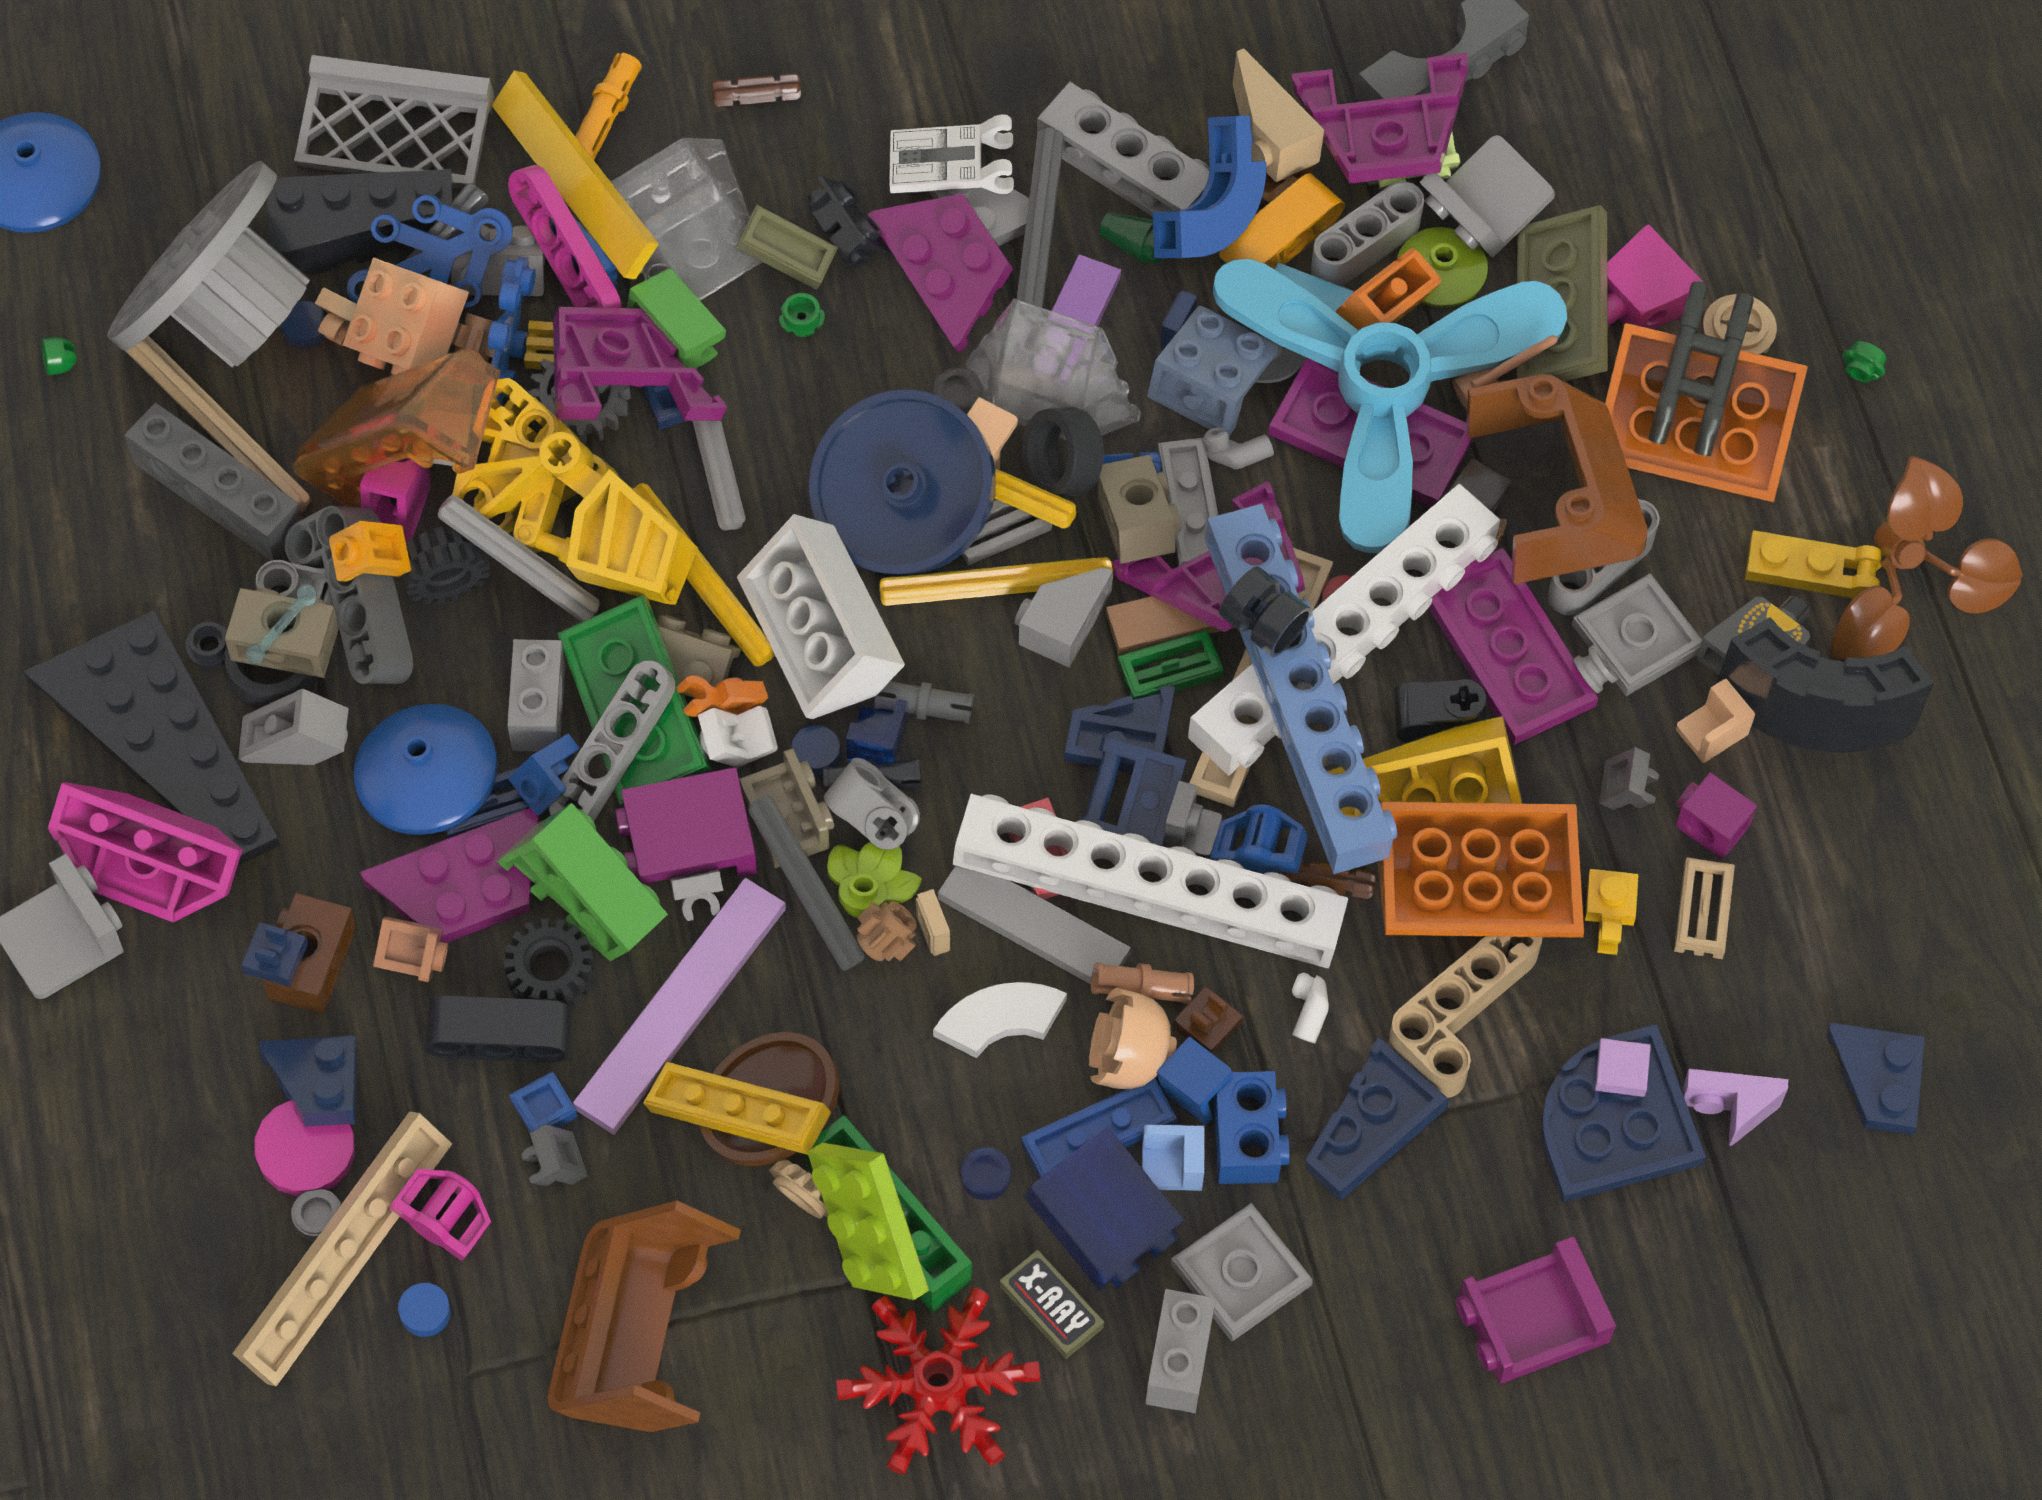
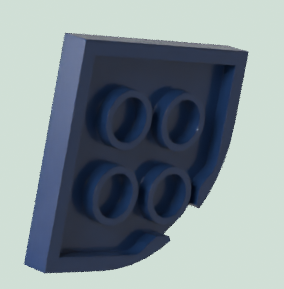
M1657 1024L1604 1038L1650 1045L1645 1097L1595 1091L1600 1040L1584 1047L1563 1065L1560 1073L1552 1083L1542 1111L1541 1137L1545 1156L1562 1203L1704 1165L1706 1155Z

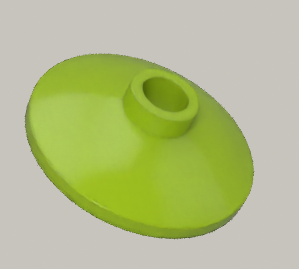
M1433 227L1419 231L1403 244L1398 254L1399 258L1410 248L1417 249L1440 276L1442 283L1422 302L1431 307L1451 308L1469 302L1482 290L1487 278L1488 264L1481 246L1478 245L1472 250L1454 232L1455 229ZM1445 257L1450 259V261L1441 262L1437 258Z

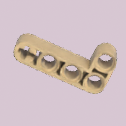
M1485 936L1398 1009L1393 1017L1388 1045L1447 1098L1459 1094L1465 1086L1471 1058L1465 1045L1454 1034L1533 968L1538 958L1543 937ZM1511 942L1515 946L1509 951L1508 958H1506ZM1479 968L1487 969L1494 975V978L1488 980L1479 979L1472 971ZM1441 998H1449L1457 1002L1459 1007L1452 1010L1444 1009L1436 1001ZM1414 1028L1420 1031L1424 1037L1418 1040H1411L1403 1036L1401 1030ZM1441 1062L1450 1063L1456 1067L1458 1072L1450 1075L1443 1074L1434 1065Z

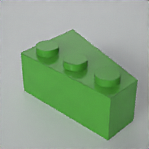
M570 803L535 825L496 861L506 871L512 866L518 868L535 883L531 887L530 892L541 901L545 897L550 896L567 911L569 915L565 918L566 923L570 927L573 924L578 927L581 936L586 935L589 943L609 961L630 951L668 915L660 906L657 894L635 877L628 869L627 860L622 853L610 847L597 833L595 823L591 817L584 811L577 809L573 803Z

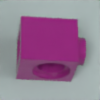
M1710 772L1699 786L1692 782L1679 798L1676 806L1681 811L1676 827L1723 860L1751 826L1758 805Z

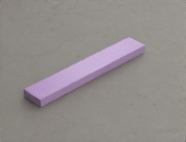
M747 878L741 882L575 1099L573 1106L577 1112L611 1134H616L654 1084L665 1063H670L786 910L784 901Z

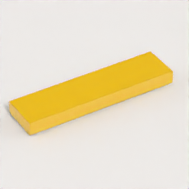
M669 1062L665 1063L643 1102L650 1112L807 1155V1151L812 1149L831 1114L827 1106L821 1102Z

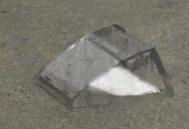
M681 138L611 181L659 243L641 270L645 280L672 268L701 301L762 263V261L735 248L750 216L722 140ZM580 221V222H579L580 225L588 232V230L584 227V225H583V224L581 223V221Z
M1013 299L997 319L991 332L982 338L976 351L973 350L966 361V365L984 400L1017 416V424L1026 427L1029 420L1038 411L1047 408L1077 407L1085 410L1096 421L1101 435L1136 423L1141 416L1138 405L1130 404L1127 398L1130 390L1128 383L1119 379L1115 369L1118 361L1103 328L1017 299ZM1061 431L1059 438L1066 440L1063 431Z

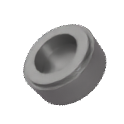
M324 1189L310 1190L301 1194L294 1202L291 1211L292 1221L298 1234L304 1239L314 1242L341 1206L339 1199L332 1192Z

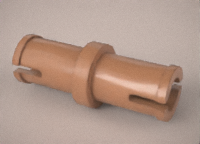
M1096 962L1093 966L1094 971L1091 974L1092 994H1109L1115 988L1139 993L1151 999L1176 1001L1183 1004L1191 1002V996L1189 995H1193L1194 977L1192 973L1152 970L1150 964L1141 963L1136 968L1106 965Z

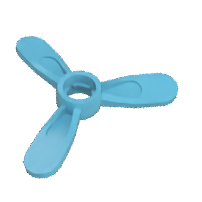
M1251 259L1232 260L1224 264L1216 273L1213 286L1215 302L1226 314L1278 345L1338 372L1339 390L1346 404L1358 414L1344 463L1339 523L1343 538L1354 549L1366 553H1380L1410 526L1413 460L1406 417L1421 406L1430 388V383L1436 380L1495 368L1551 335H1555L1558 339L1567 321L1566 304L1560 294L1550 285L1538 281L1520 282L1469 302L1419 334L1396 323H1375L1357 330L1315 295L1268 265ZM1374 360H1388L1399 364L1409 373V382L1395 388H1381L1366 381L1360 375V367Z

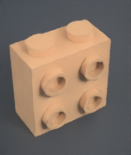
M373 257L343 346L359 351L358 361L383 370L386 362L393 364L391 374L417 382L419 375H423V369L435 370L443 367L469 292Z

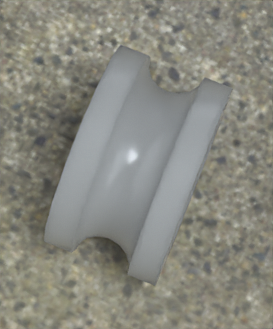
M1592 645L1588 648L1589 654L1587 656L1581 657L1578 655L1573 660L1589 686L1596 693H1600L1605 682L1610 681L1614 683L1618 680V677L1602 652L1595 645Z

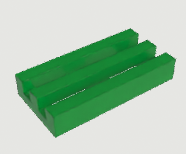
M1208 630L1118 656L1117 663L1120 672L1124 674V682L1126 687H1129L1130 696L1132 695L1133 700L1159 694V689L1167 686L1175 687V691L1216 680L1223 677L1224 671ZM1202 647L1205 651L1182 659L1168 660L1162 662L1161 665L1134 672L1133 669Z

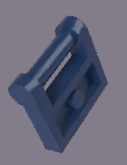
M1103 736L1099 751L1103 752L1085 817L1080 816L1079 821L1085 820L1096 823L1103 830L1119 835L1127 833L1143 836L1152 844L1162 846L1165 823L1178 782L1181 781L1186 760ZM1123 757L1136 762L1118 825L1116 826L1103 821L1121 758Z

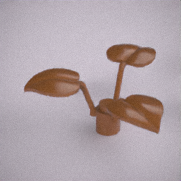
M1916 456L1909 457L1904 475L1890 499L1887 510V522L1878 528L1874 536L1875 547L1881 549L1883 556L1886 557L1882 561L1881 566L1887 571L1892 594L1884 587L1875 585L1860 592L1850 602L1837 625L1832 639L1830 654L1833 657L1846 659L1884 655L1895 651L1907 635L1910 618L1908 612L1902 606L1897 605L1902 599V592L1896 568L1912 569L1920 565L1923 560H1926L1947 574L1955 576L1948 587L1947 597L1956 608L1967 613L1978 614L1993 610L2004 604L2018 589L2023 577L2016 553L2003 541L1987 538L1971 544L1962 553L1959 560V568L1951 566L1925 548L1923 540H1931L1933 531H1945L1953 527L1958 521L1963 507V495L1959 485L1938 465Z

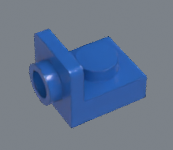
M569 733L533 754L508 778L536 815L545 812L566 792V787L559 778L569 769L566 762L580 749Z

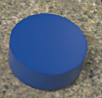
M419 1283L411 1286L402 1294L398 1304V1312L404 1328L416 1336H433L442 1331L450 1319L451 1309L447 1295L440 1287L431 1283Z

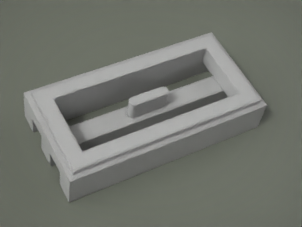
M995 500L987 523L976 540L990 534H998L1007 530L1009 526L1030 517H1034L1035 521L974 547H969L962 553V556L969 566L1051 531L1052 524L1002 501Z

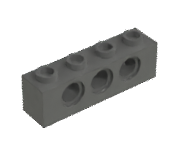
M156 402L124 435L132 463L269 560H278L285 552V538L288 530L302 520L298 502Z

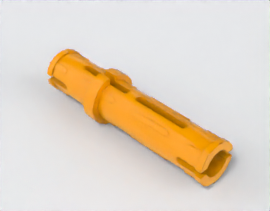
M617 53L605 79L602 83L596 85L592 93L594 100L575 135L593 160H595L616 116L626 108L629 102L627 95L642 68L641 63L635 57L626 53L621 55Z

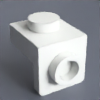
M757 706L739 715L716 708L698 714L702 729L700 732V742L710 760L739 768L775 752L778 748L768 710L765 707Z

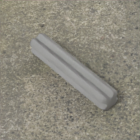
M693 421L718 525L724 531L737 530L742 527V523L745 522L746 518L722 422Z

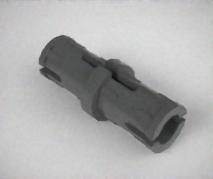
M889 681L880 692L895 694L896 698L876 696L875 709L882 708L916 714V719L927 720V716L969 724L972 711L953 708V704L973 707L974 694L933 689V684L922 682L921 686Z

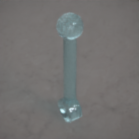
M301 586L297 590L298 599L258 645L248 648L246 659L251 664L256 665L263 662L265 651L304 606H310L316 602L317 593L313 586Z

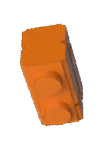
M1410 248L1396 261L1392 262L1352 293L1335 312L1357 330L1375 323H1397L1420 305L1442 281L1440 276L1417 249Z

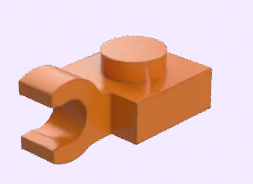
M692 675L686 677L676 687L678 693H689L695 698L683 709L684 714L691 717H697L698 714L712 708L739 715L757 706H761L768 699L763 681H742V679L737 677L725 679L713 687L705 679Z

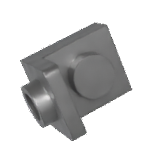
M1179 781L1165 823L1163 847H1184L1192 850L1199 857L1209 859L1222 821V815L1203 809L1202 805L1196 804L1197 785Z

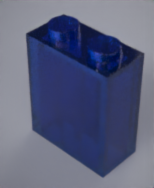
M1108 1126L1031 1185L1024 1195L1025 1200L1099 1291L1110 1282L1116 1288L1126 1283L1140 1271L1136 1262L1149 1251L1156 1258L1170 1248L1179 1239L1174 1232L1184 1221Z

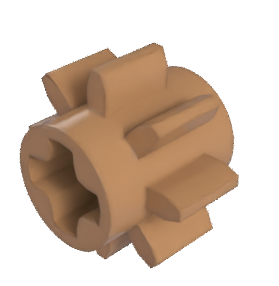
M467 313L464 323H458L451 344L456 345L453 357L486 368L489 357H493L495 350L488 348L489 331L493 321Z
M873 902L858 917L862 924L857 928L858 932H860L857 935V941L863 951L874 960L883 961L886 959L890 961L895 957L901 961L916 946L912 940L916 935L914 931L917 927L916 921L912 914L897 902L887 904L884 902L879 907Z

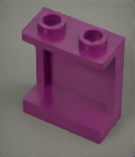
M736 767L622 790L624 807L615 809L620 837L630 836L633 851L624 852V856L628 863V869L642 884L651 888L652 882L732 866L736 867L738 877L757 874L755 850Z
M1574 1236L1555 1243L1552 1254L1478 1282L1475 1281L1473 1276L1463 1279L1458 1294L1459 1297L1455 1299L1456 1308L1463 1324L1466 1327L1472 1325L1479 1339V1342L1476 1343V1350L1483 1368L1487 1372L1493 1370L1499 1385L1610 1343L1616 1328V1324Z

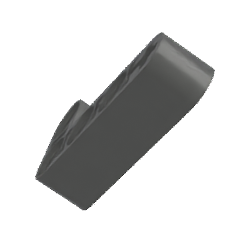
M328 506L297 522L286 534L285 552L288 559L294 564L323 566L325 568L352 677L362 684L404 683L412 673L413 656L393 576L363 573L347 582L338 581L329 543L330 536L359 521L380 523L377 514L372 509L363 507Z

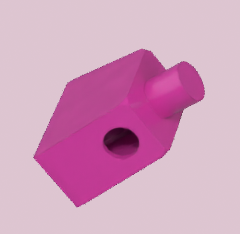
M1649 224L1641 229L1607 262L1608 327L1620 320L1624 325L1628 323L1654 330L1682 317L1691 283L1695 281L1703 282Z
M416 431L405 432L401 439L389 436L382 438L360 484L361 507L372 509L377 514L380 523L402 525L406 543L413 539L431 484L430 463L414 461ZM390 497L397 498L395 506L391 503Z

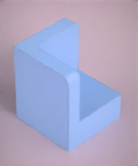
M1145 1125L1142 1141V1187L1147 1190L1202 1191L1204 1178V1126Z

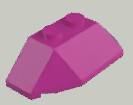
M68 782L61 783L48 826L55 841H58L63 853L68 855L75 868L81 865L87 868L98 887L95 893L171 922H176L227 896L243 850L218 828L128 793Z

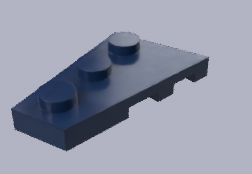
M1378 1037L1370 1050V1057L1361 1072L1356 1073L1349 1085V1092L1337 1112H1333L1305 1160L1306 1170L1342 1201L1448 1108V1098Z

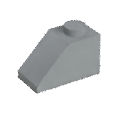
M1103 567L1041 585L1033 600L1026 598L1017 612L1015 624L1019 626V645L1070 668L1111 594L1113 571Z
M301 689L244 715L238 760L246 763L315 765L344 752V746L348 737L346 729L348 708L308 690Z

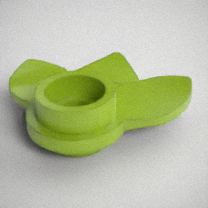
M869 842L858 852L850 847L838 844L829 854L827 863L828 876L839 886L838 897L845 911L856 918L873 902L880 907L884 902L903 903L908 901L916 894L922 880L920 876L912 872L901 870L902 850L900 846L888 850L881 849L872 842Z

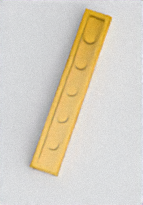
M514 70L493 102L492 107L534 162L548 173L561 197L624 278L636 279L659 243L528 75Z

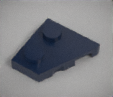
M1163 687L1159 689V694L1133 700L1131 695L1115 699L1105 706L1091 705L1073 710L1064 761L1099 767L1103 754L1102 751H1099L1103 736L1163 753L1175 687ZM1122 757L1118 770L1132 773L1136 761Z

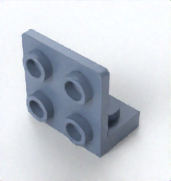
M1198 306L1155 360L1147 397L1208 429L1222 428L1230 436L1236 428L1244 396L1275 357L1278 345L1203 306Z

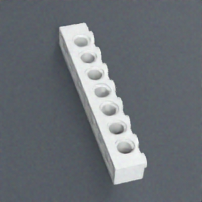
M1460 483L1312 611L1315 625L1311 629L1316 642L1323 641L1328 650L1331 668L1328 672L1333 684L1342 676L1346 679L1352 677L1362 667L1366 660L1365 656L1375 647L1379 649L1385 648L1395 638L1399 631L1398 627L1409 617L1412 620L1419 618L1431 605V597L1442 588L1445 591L1452 589L1465 574L1464 568L1475 559L1478 562H1482L1496 548L1498 544L1496 536L1500 519ZM1450 541L1458 547L1446 548L1438 542ZM1410 569L1419 570L1424 576L1413 577L1405 571ZM1383 598L1388 600L1391 605L1379 606L1372 600ZM1349 627L1355 629L1359 634L1349 636L1341 633L1338 629ZM1293 642L1288 648L1295 647L1296 644ZM1253 664L1190 718L1188 738L1228 776L1240 765L1244 768L1251 766L1263 753V745L1275 735L1281 738ZM1295 681L1291 683L1295 688L1300 690H1308L1312 688V686L1305 681ZM1248 715L1254 717L1258 722L1246 725L1239 722L1236 718Z
M990 794L983 796L970 795L955 844L952 864L1324 968H1329L1348 901L1347 897L1338 895L1336 891L1326 886L1316 885L1308 887L1291 882L1289 878L1282 874L1273 872L1260 874L1246 870L1242 865L1231 860L1221 859L1213 861L1199 857L1192 850L1184 847L1174 846L1166 848L1155 845L1137 834L1127 833L1119 835L1105 831L1099 825L1090 821L1080 820L1072 822L1056 817L1049 810L1037 807L1030 809L1021 808L1009 804L999 796ZM1008 832L1014 833L1021 840L1017 843H1007L1001 840L999 835ZM1053 845L1060 846L1068 854L1054 856L1046 848ZM1104 858L1111 861L1115 867L1101 869L1093 861ZM1151 871L1158 874L1162 880L1159 882H1148L1140 874ZM1198 884L1205 887L1209 893L1202 896L1195 895L1188 890L1187 886ZM1239 897L1248 898L1255 903L1256 907L1250 909L1242 908L1236 904L1234 899ZM1286 910L1295 911L1302 916L1303 920L1298 922L1289 921L1281 912Z

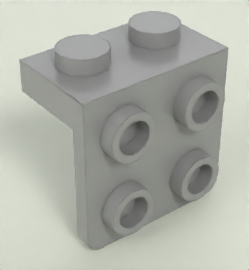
M1498 135L1491 137L1446 182L1437 173L1428 174L1420 181L1421 185L1430 194L1424 200L1442 220L1450 215L1459 224L1454 232L1472 250L1480 245L1492 258L1538 215L1555 196V191L1551 185L1504 138Z
M67 854L49 863L57 884L0 916V944L33 996L38 999H44L124 952L116 932L123 925L109 902L100 906L92 894L98 890V887L91 874L84 865L75 868Z

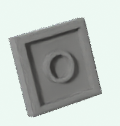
M1651 573L1574 616L1571 624L1588 647L1595 645L1606 657L1618 677L1615 683L1625 696L1697 656L1702 643V639Z
M1252 1203L1171 1258L1172 1267L1194 1294L1216 1298L1213 1319L1231 1342L1312 1286L1313 1282L1310 1275Z

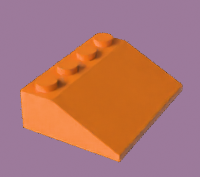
M1625 323L1605 405L1609 410L1627 468L1774 503L1808 366L1741 350L1712 455L1703 456L1693 451L1707 403L1701 400L1679 395L1666 444H1658L1648 440L1676 335ZM1691 351L1685 377L1712 384L1719 357Z
M1381 802L1382 810H1389L1397 828V838L1393 839L1389 858L1378 861L1385 935L1583 938L1584 924L1576 804Z

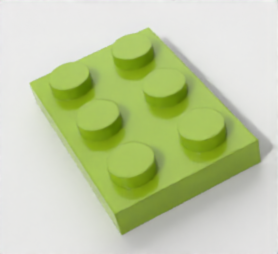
M821 1143L807 1151L813 1168L812 1178L814 1184L821 1192L828 1213L827 1223L831 1232L836 1237L843 1258V1271L851 1282L852 1287L915 1300L928 1292L929 1289L884 1153Z

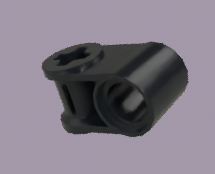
M1461 679L1429 683L1414 681L1401 684L1393 691L1396 732L1398 739L1403 742L1410 743L1450 728L1461 726L1463 721H1468V724L1483 721L1486 717L1484 711L1486 705L1484 689L1472 680ZM1461 691H1465V697H1461ZM1461 707H1468V711H1461Z

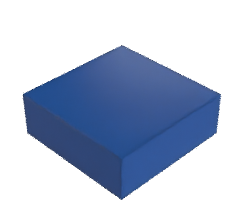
M553 1071L509 1095L510 1102L529 1133L545 1124L559 1128L578 1118L577 1110Z

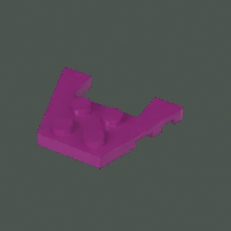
M1467 53L1427 57L1430 94L1337 104L1332 69L1292 74L1293 91L1305 111L1324 129L1323 141L1349 184L1441 173L1468 73Z
M558 308L553 319L555 413L558 420H596L602 405L593 386L632 385L643 387L645 385L668 386L684 421H721L727 409L725 402L719 395L714 396L713 399L701 386L704 378L695 368H685L674 356L677 348L642 308Z
M1266 481L1232 499L1233 509L1237 511L1262 503L1268 520L1274 518L1277 521L1282 536V546L1279 548L1284 560L1291 559L1295 566L1298 577V587L1295 588L1297 593L1305 590L1303 575L1292 543L1284 527L1283 518L1276 504L1272 486ZM1209 551L1174 569L1160 556L1120 564L1119 558L1112 561L1114 575L1117 579L1223 632L1234 627L1219 615V610L1226 594ZM1258 558L1244 559L1250 565L1256 566L1264 563Z

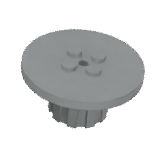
M258 161L250 165L227 184L182 229L140 281L111 324L107 335L108 338L122 350H129L145 339L171 315L232 368L234 365L238 366L243 363L248 356L256 351L289 315L294 305L307 289L306 285L309 282L307 276L248 226L273 189L277 174L262 161Z

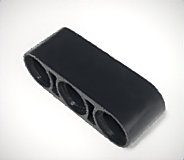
M466 996L435 997L429 1002L425 1050L433 1056L448 1059L540 1063L561 1062L566 1060L569 1054L572 1008L565 1003L553 1000Z

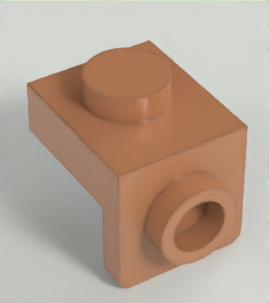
M385 916L382 920L373 967L419 976V981L429 982L433 977L434 971L442 972L445 965L448 943L440 942L443 929Z

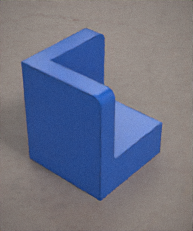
M1188 1037L1156 1072L1163 1093L1204 1125H1207L1213 1119L1208 1102L1232 1077V1071L1229 1066L1191 1037Z

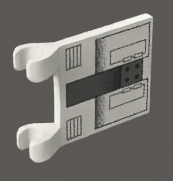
M997 115L977 125L891 130L890 193L980 187L998 194L1010 193L1014 188L1013 178H1000L998 176H1009L1012 174L1011 162L1006 159H1000L981 168V143L997 149L1010 148L1013 144V134L1010 132L1002 134L998 131L1011 130V118L1008 115Z

